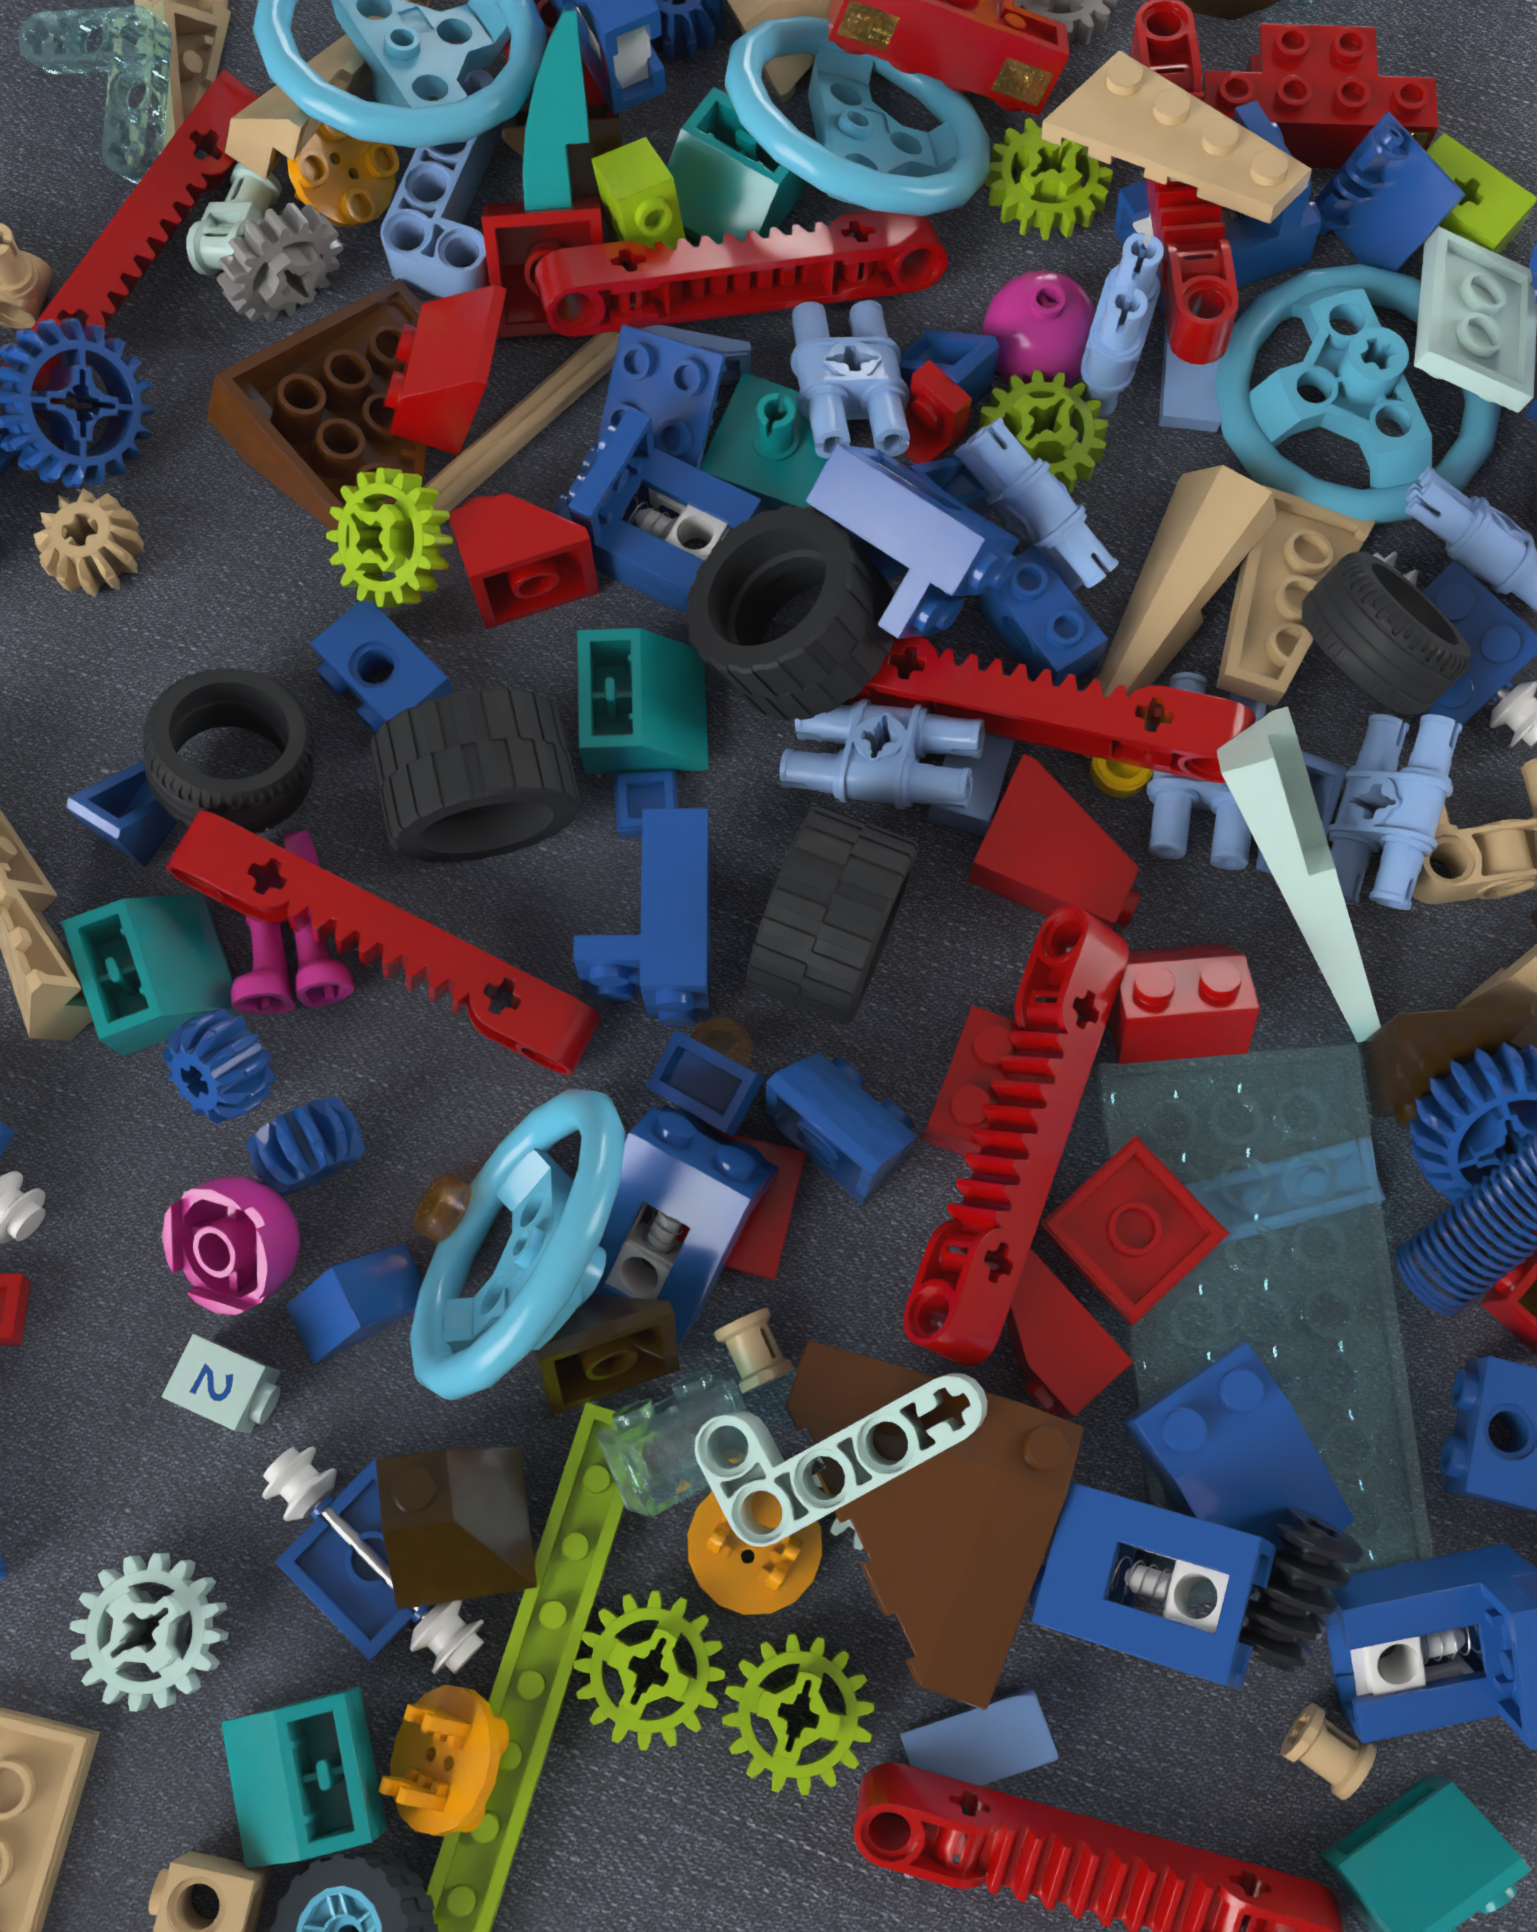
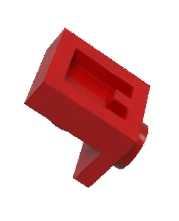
M928 360L912 374L909 403L904 409L910 434V440H908L909 447L904 454L914 464L938 460L966 435L972 398L931 360Z

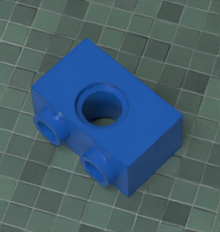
M1033 545L1016 556L1017 563L1015 568L1000 589L995 590L992 588L989 594L980 595L977 609L1019 664L1026 665L1027 674L1032 681H1035L1044 669L1051 670L1053 686L1059 687L1069 674L1075 675L1077 682L1096 670L1108 638L1036 546Z
M358 601L310 642L321 663L315 669L318 677L338 698L347 692L360 705L355 713L373 734L379 731V728L387 720L396 717L403 710L415 707L424 701L445 697L454 693L449 678L373 602ZM381 669L393 670L391 676L386 681L379 684L367 683L368 678L375 671Z
M1493 1356L1466 1360L1465 1368H1460L1455 1376L1451 1392L1452 1406L1458 1408L1454 1435L1449 1434L1446 1437L1440 1455V1472L1443 1475H1447L1444 1492L1521 1513H1537V1368ZM1495 1415L1501 1417L1507 1423L1510 1430V1442L1504 1451L1496 1448L1489 1438V1423Z

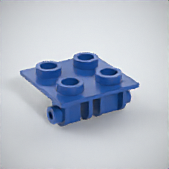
M1386 112L1313 202L1318 207L1321 216L1320 235H1325L1330 229L1363 265L1398 272L1461 201L1465 193L1390 112Z
M622 324L596 444H599L603 433L609 425L615 424L618 426L630 406L651 416L654 447L700 469L701 462L705 457L703 452L709 427L713 426L714 423L712 418L713 410L718 406L716 397L722 372H726L727 365L724 364L726 359L724 352L705 346L699 348Z

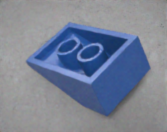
M816 1052L775 1072L766 1082V1122L798 1150L806 1152L808 1159L864 1206L914 1148L918 1138L910 1131L914 1122L892 1101L884 1099L879 1104L860 1087L865 1083L864 1079L843 1059L835 1057L830 1062L822 1054Z
M1248 1342L1227 1347L1120 1422L1184 1515L1263 1537L1275 1544L1278 1550H1282L1285 1544L1269 1527L1272 1521L1291 1525L1295 1524L1297 1518L1289 1511L1288 1507H1296L1306 1511L1340 1530L1345 1529L1355 1521L1292 1405ZM1251 1587L1249 1597L1257 1592L1253 1587Z

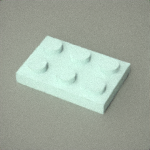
M1438 226L1424 243L1414 366L1424 370L1434 378L1444 379L1475 393L1485 401L1495 402L1519 413L1534 396L1537 303H1535L1536 295L1534 288L1530 284L1532 282L1530 269Z

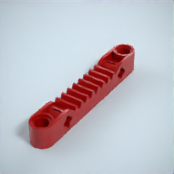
M1149 0L1141 5L1136 13L1131 57L1204 102L1201 58L1194 16L1191 9L1179 0ZM1145 178L1153 236L1157 237L1164 247L1163 257L1158 265L1169 345L1172 352L1185 362L1198 365L1213 363L1220 359L1229 347L1239 298L1231 247L1227 237H1224L1225 222H1221L1222 206L1197 197V187L1181 181H1168L1164 185Z
M223 69L31 328L37 333V324L42 320L53 319L60 327L63 319L76 318L80 321L83 330L87 325L97 324L104 328L105 335V329L109 325L114 313L120 310L127 295H131L140 277H144L153 259L158 258L166 242L171 240L179 224L182 225L189 211L198 203L202 193L211 192L217 188L237 161L225 153L230 120L259 98L255 92L228 70ZM200 149L209 155L203 161L194 156ZM57 354L42 365L34 379L32 391H41L48 385L51 377V367H57ZM50 399V403L60 405L64 399ZM34 412V413H36L38 416H40L41 418H43L45 421H48V420H47L43 415H41L40 413Z
M871 210L839 216L831 223L829 228L823 222H816L814 232L810 233L799 224L793 225L792 235H785L777 227L770 228L769 238H762L754 230H748L746 241H739L731 233H725L722 244H716L708 236H701L700 246L693 247L683 238L678 239L677 248L674 250H670L661 241L655 242L653 250L647 245L632 241L563 248L550 252L540 260L535 267L534 281L549 326L556 333L563 336L577 337L621 331L622 324L635 328H645L654 325H668L789 309L810 301L827 304L917 292L929 288L942 277L948 260L947 253L927 215L913 216ZM622 262H626V270L621 266ZM630 301L635 304L633 309H630Z
M893 636L894 642L890 652L885 656L881 663L882 667L875 677L871 678L862 687L863 690L854 698H849L843 702L853 705L855 701H860L863 698L871 700V703L875 705L914 708L916 704H922L925 708L931 710V714L967 719L983 718L985 734L1213 783H1226L1221 774L1217 749L1256 721L1254 712L1238 702L1167 686L1148 685L1135 690L1127 698L1126 686L1119 684L1112 694L1106 697L1102 696L1101 682L1097 679H1094L1086 690L1082 692L1077 691L1076 676L1073 674H1069L1058 687L1053 686L1051 670L1044 669L1035 681H1029L1026 665L1019 664L1010 676L1003 675L1002 661L1000 659H994L985 671L979 670L977 655L970 654L964 663L958 666L955 665L952 649H946L938 658L936 649L932 644L920 636L901 639ZM1156 704H1160L1161 708H1156ZM1151 723L1159 724L1156 732L1148 731Z
M199 810L165 867L170 874L184 884L255 921L274 924L289 919L291 930L296 933L311 922L314 942L321 944L331 935L335 934L337 953L342 956L356 945L359 946L361 966L366 968L380 957L382 958L383 977L390 979L401 969L406 970V989L412 991L422 982L427 981L429 982V1000L434 1003L447 992L453 994L452 1012L458 1014L468 1006V1017L474 1029L481 1035L561 1075H573L602 1020L601 1016L593 1008L577 998L214 813ZM274 876L280 877L281 890L270 887L264 895L259 893L256 883L258 880L269 883ZM502 992L509 993L512 996V1008L505 1007L500 1015L492 1013L490 1011V998L497 999Z
M1068 905L1053 912L1043 923L1036 937L1015 999V1019L1020 1031L1010 1030L1008 1035L1016 1048V1052L1014 1055L1001 1054L999 1061L1008 1074L1006 1079L992 1080L991 1086L999 1097L998 1103H984L982 1110L990 1121L989 1128H975L973 1133L982 1146L980 1153H966L964 1160L973 1171L971 1178H957L956 1186L964 1196L963 1202L948 1204L946 1210L954 1220L945 1221L933 1232L905 1306L903 1326L908 1339L962 1367H974L984 1362L993 1352L999 1340L1127 966L1129 956L1127 942L1119 934L1079 906ZM1039 997H1046L1045 1002H1037V999ZM1078 1015L1086 1016L1084 1020H1077ZM951 1246L959 1247L961 1252L965 1254L950 1252L949 1248ZM986 1262L1000 1265V1268L998 1270H992L986 1264Z
M888 1762L877 1765L864 1775L859 1786L854 1840L858 1851L868 1861L886 1869L960 1889L975 1888L985 1883L989 1893L996 1895L1003 1886H1007L1012 1889L1017 1901L1025 1903L1031 1894L1039 1896L1045 1909L1053 1911L1059 1902L1066 1903L1073 1917L1081 1919L1087 1910L1094 1911L1103 1926L1109 1927L1113 1920L1118 1918L1123 1920L1129 1932H1140L1143 1926L1151 1928L1152 1932H1348L1338 1897L1328 1887L1312 1880L905 1764ZM962 1807L968 1808L967 1815L962 1813ZM884 1812H893V1813H897V1814H899V1815H901V1816H899V1817H888V1816H886V1815H884V1814H882V1813H884ZM955 1854L959 1855L960 1861L958 1863L953 1861Z

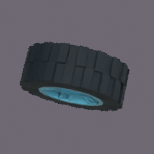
M368 1851L332 1855L331 1858L318 1859L309 1864L310 1869L306 1872L298 1873L289 1883L291 1887L287 1894L281 1896L277 1904L276 1910H278L275 1923L271 1924L270 1932H351L352 1926H355L359 1932H438V1924H434L432 1910L435 1909L432 1897L431 1895L427 1896L422 1886L424 1881L418 1873L411 1872L406 1867L407 1863L398 1857H385V1852Z

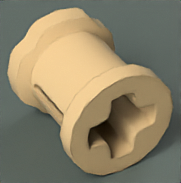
M768 1307L741 1317L714 1332L717 1342H725L740 1374L741 1381L738 1386L742 1394L794 1370L791 1360L783 1358L767 1323L772 1317Z
M1311 1703L1300 1713L1288 1731L1281 1746L1280 1754L1292 1762L1301 1761L1332 1784V1794L1340 1800H1346L1353 1795L1367 1777L1374 1763L1377 1749L1371 1742L1362 1743L1361 1741L1357 1742L1325 1718V1710L1317 1704Z

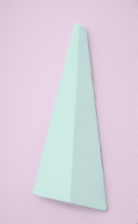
M1287 706L1271 711L1218 748L1217 755L1220 770L1358 1043L1365 1041L1380 1029L1381 1025L1295 727Z

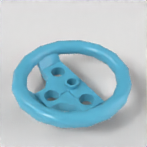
M258 0L253 33L270 79L309 117L358 140L402 147L422 148L469 141L514 117L533 92L535 79L547 43V30L534 0H469L465 5L441 12L404 0H331L336 19L373 72V94L379 103L369 102L325 82L300 57L291 33L294 8L299 0ZM368 16H377V17H381V18H383V19H381V20H372V19H368V18H366V17H368ZM511 38L507 64L491 85L468 96L462 88L467 73L490 66ZM457 40L463 44H450L445 41ZM431 96H434V97H437V98L440 99V100H437V101H429L430 98H431Z
M800 15L764 20L732 44L724 84L741 125L777 163L820 191L827 193L829 197L873 211L926 216L964 206L988 180L990 174V137L969 99L963 93L948 88L941 80L921 73H903L894 68L890 62L866 53L854 55L844 51L835 42L828 40V19ZM802 53L816 55L808 98L817 142L799 131L772 103L762 82L761 75L763 66L773 58ZM871 72L881 75L918 99L941 125L927 133L902 126L872 102L869 88Z
M1362 264L1304 270L1260 293L1233 326L1229 347L1220 358L1214 382L1222 419L1221 429L1223 438L1254 482L1299 496L1307 502L1359 520L1376 521L1375 524L1415 519L1413 516L1410 517L1405 513V509L1410 502L1406 501L1403 497L1414 481L1419 484L1420 479L1418 476L1427 467H1432V434L1403 374L1409 361L1408 347L1402 337L1396 332L1381 327L1372 305L1396 310L1417 324L1421 288L1420 280L1410 275ZM1291 317L1301 318L1312 341L1304 361L1278 369L1251 390L1250 382L1259 348L1280 323ZM1333 319L1347 320L1355 327L1357 333L1354 335H1342L1331 327L1329 321ZM1303 385L1314 386L1323 393L1325 401L1321 403L1308 402L1299 395L1297 387ZM1462 388L1465 407L1459 437L1438 465L1433 467L1435 473L1460 492L1465 489L1492 453L1502 408L1501 405L1485 401L1477 394ZM1391 419L1397 422L1402 428L1404 435L1390 437L1383 434L1378 429L1376 420ZM1319 426L1357 442L1370 468V488L1357 489L1317 479L1282 456L1276 446L1293 434Z
M568 1089L533 1109L494 1150L455 1210L456 1223L441 1235L418 1293L410 1333V1346L414 1374L417 1381L442 1398L457 1400L493 1386L531 1350H540L570 1318L573 1312L590 1297L598 1285L606 1264V1252L598 1245L603 1237L621 1184L626 1133L614 1103L607 1094L583 1089ZM576 1131H580L582 1140L579 1165L575 1180L573 1181L547 1152L559 1140ZM505 1205L512 1212V1234L491 1278L474 1298H460L475 1257L498 1214ZM452 1217L445 1229H447V1227L450 1225Z

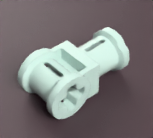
M237 163L230 177L232 186L225 201L209 202L202 219L193 223L190 227L186 240V250L193 269L199 274L215 275L220 270H223L218 263L219 259L234 253V250L228 243L230 239H243L245 237L243 233L246 230L245 224L249 220L252 222H257L258 220L261 223L264 222L266 210L269 206L276 204L282 191L279 180L272 173L264 180L241 163Z

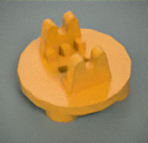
M322 123L294 161L287 157L288 174L296 190L295 198L305 205H312L318 214L322 212L333 226L357 228L378 219L391 203L396 184L395 174L400 166L399 156L392 145L358 140ZM330 156L334 158L335 164L331 162ZM349 171L353 174V179L349 176Z
M713 1491L696 1508L687 1533L688 1562L699 1587L719 1606L743 1615L772 1614L796 1602L814 1581L822 1558L821 1526L818 1520L775 1544L765 1547L751 1546L740 1540L732 1530ZM757 1491L751 1502L753 1517L759 1524L768 1528L778 1527L782 1520V1507L775 1495L767 1491ZM744 1550H751L754 1553V1560L751 1563L742 1561L741 1554Z
M443 1685L426 1692L415 1704L407 1705L403 1717L404 1721L395 1738L390 1762V1776L382 1777L378 1792L393 1796L400 1817L414 1831L445 1837L455 1832L469 1833L481 1824L485 1815V1804L496 1783L500 1757L508 1746L509 1727L504 1718L493 1714L490 1704L474 1689Z

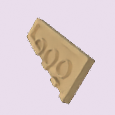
M1120 50L1045 118L1042 124L1041 139L1059 146L1062 145L1065 139L1089 147L1088 157L1110 165L1115 157L1145 168V178L1164 185L1168 181H1181L1197 187V197L1269 224L1307 188L1312 171L1305 164Z
M1262 485L1273 491L1277 520L1241 561L1216 688L1276 707L1285 694L1314 639L1302 619V601L1307 593L1325 577L1342 557L1349 553L1359 552L1376 521L1359 520L1307 502L1299 496Z

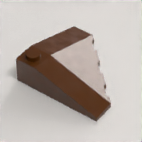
M399 278L214 375L207 419L247 464L330 530H338L339 521L329 513L331 507H345L346 501L340 489L343 485L358 486V473H376L377 468L401 469L402 473L419 474L422 476L423 481L427 445L390 434L389 431L395 409L384 406L393 370L403 373L405 366L404 361L395 359L403 325L405 323L415 327L422 303ZM390 496L382 501L384 504H395L397 500Z
M808 1340L805 1343L785 1408L796 1431L807 1427L816 1445L931 1380L936 1379V1377ZM946 1387L942 1388L940 1391L944 1402L920 1417L917 1415L916 1404L911 1403L908 1405V1409L921 1421L928 1445L934 1444L935 1440L928 1435L926 1430L944 1419L953 1417L959 1426L965 1425L962 1412L970 1406V1402L964 1393L952 1396L948 1393ZM985 1392L988 1401L987 1415L982 1425L966 1439L834 1511L840 1523L851 1520L869 1558L860 1567L884 1617L895 1613L914 1654L906 1658L905 1661L916 1685L982 1710H987L1063 1507L1085 1428L1023 1403ZM884 1421L877 1425L873 1433L875 1450L887 1460L897 1461L903 1459L908 1450V1439L903 1429L893 1422ZM820 1456L826 1468L816 1472L825 1493L834 1495L841 1493L845 1484V1474L842 1466L831 1457Z

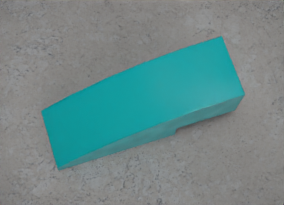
M577 5L564 6L548 40L535 79L524 141L522 171L525 211L572 208L573 196L567 144L589 143L590 133Z

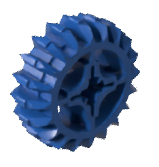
M76 318L63 319L60 327L53 319L39 321L37 333L31 328H23L17 331L16 338L19 347L5 344L0 348L1 357L9 365V367L0 366V383H2L0 391L2 410L0 428H8L10 432L3 439L0 447L7 452L22 449L18 466L23 470L31 471L39 467V478L47 483H55L61 477L66 487L79 488L84 479L89 485L98 486L104 484L105 472L110 476H121L124 474L126 469L122 458L138 460L139 457L143 456L133 440L149 439L153 435L146 426L140 424L141 416H150L156 411L152 405L142 404L140 393L147 392L153 385L148 380L135 381L133 376L139 369L142 361L138 360L137 357L121 359L125 341H122L120 338H109L104 341L103 327L92 324L87 325L83 330L80 321ZM57 354V367H51V377L48 385L41 391H32L34 379L42 365ZM92 367L101 377L108 395L100 392L93 383ZM67 395L71 399H77L78 403L92 404V408H80L76 412L73 409L66 408V405L52 404L50 399H65ZM33 411L40 413L48 420L51 426L52 439L58 441V448L42 433L37 425ZM103 416H109L104 434L94 446L86 451V441H92L93 427L97 420Z
M1503 1042L1494 1056H1489L1476 1047L1474 1061L1463 1066L1451 1060V1075L1446 1079L1430 1077V1089L1433 1095L1415 1098L1416 1111L1419 1115L1408 1120L1411 1127L1410 1134L1413 1137L1410 1141L1412 1155L1419 1167H1421L1420 1170L1429 1185H1433L1436 1191H1441L1442 1195L1449 1199L1452 1204H1455L1457 1198L1464 1197L1465 1191L1473 1190L1474 1184L1481 1183L1483 1176L1491 1175V1169L1499 1168L1500 1162L1508 1161L1509 1154L1518 1153V1147L1527 1146V1140L1534 1137V1134L1537 1133V1049L1530 1043L1517 1052L1514 1047H1510ZM1526 1151V1152H1523V1155H1524V1156L1529 1157V1154H1528L1527 1151ZM1515 1159V1160H1514V1163H1517V1164L1520 1165L1519 1160H1518V1159ZM1509 1166L1505 1167V1170L1511 1172ZM1529 1166L1534 1175L1537 1177V1171L1533 1169L1531 1166ZM1519 1172L1525 1183L1537 1194V1187ZM1496 1174L1497 1178L1502 1179L1500 1174ZM1509 1179L1517 1192L1530 1204L1531 1198L1515 1182ZM1491 1181L1487 1182L1488 1185L1492 1186ZM1500 1186L1511 1202L1517 1201L1507 1190ZM1490 1192L1496 1203L1505 1211L1507 1207L1498 1197ZM1481 1199L1482 1203L1486 1207L1488 1204ZM1472 1206L1475 1213L1479 1212L1476 1208Z

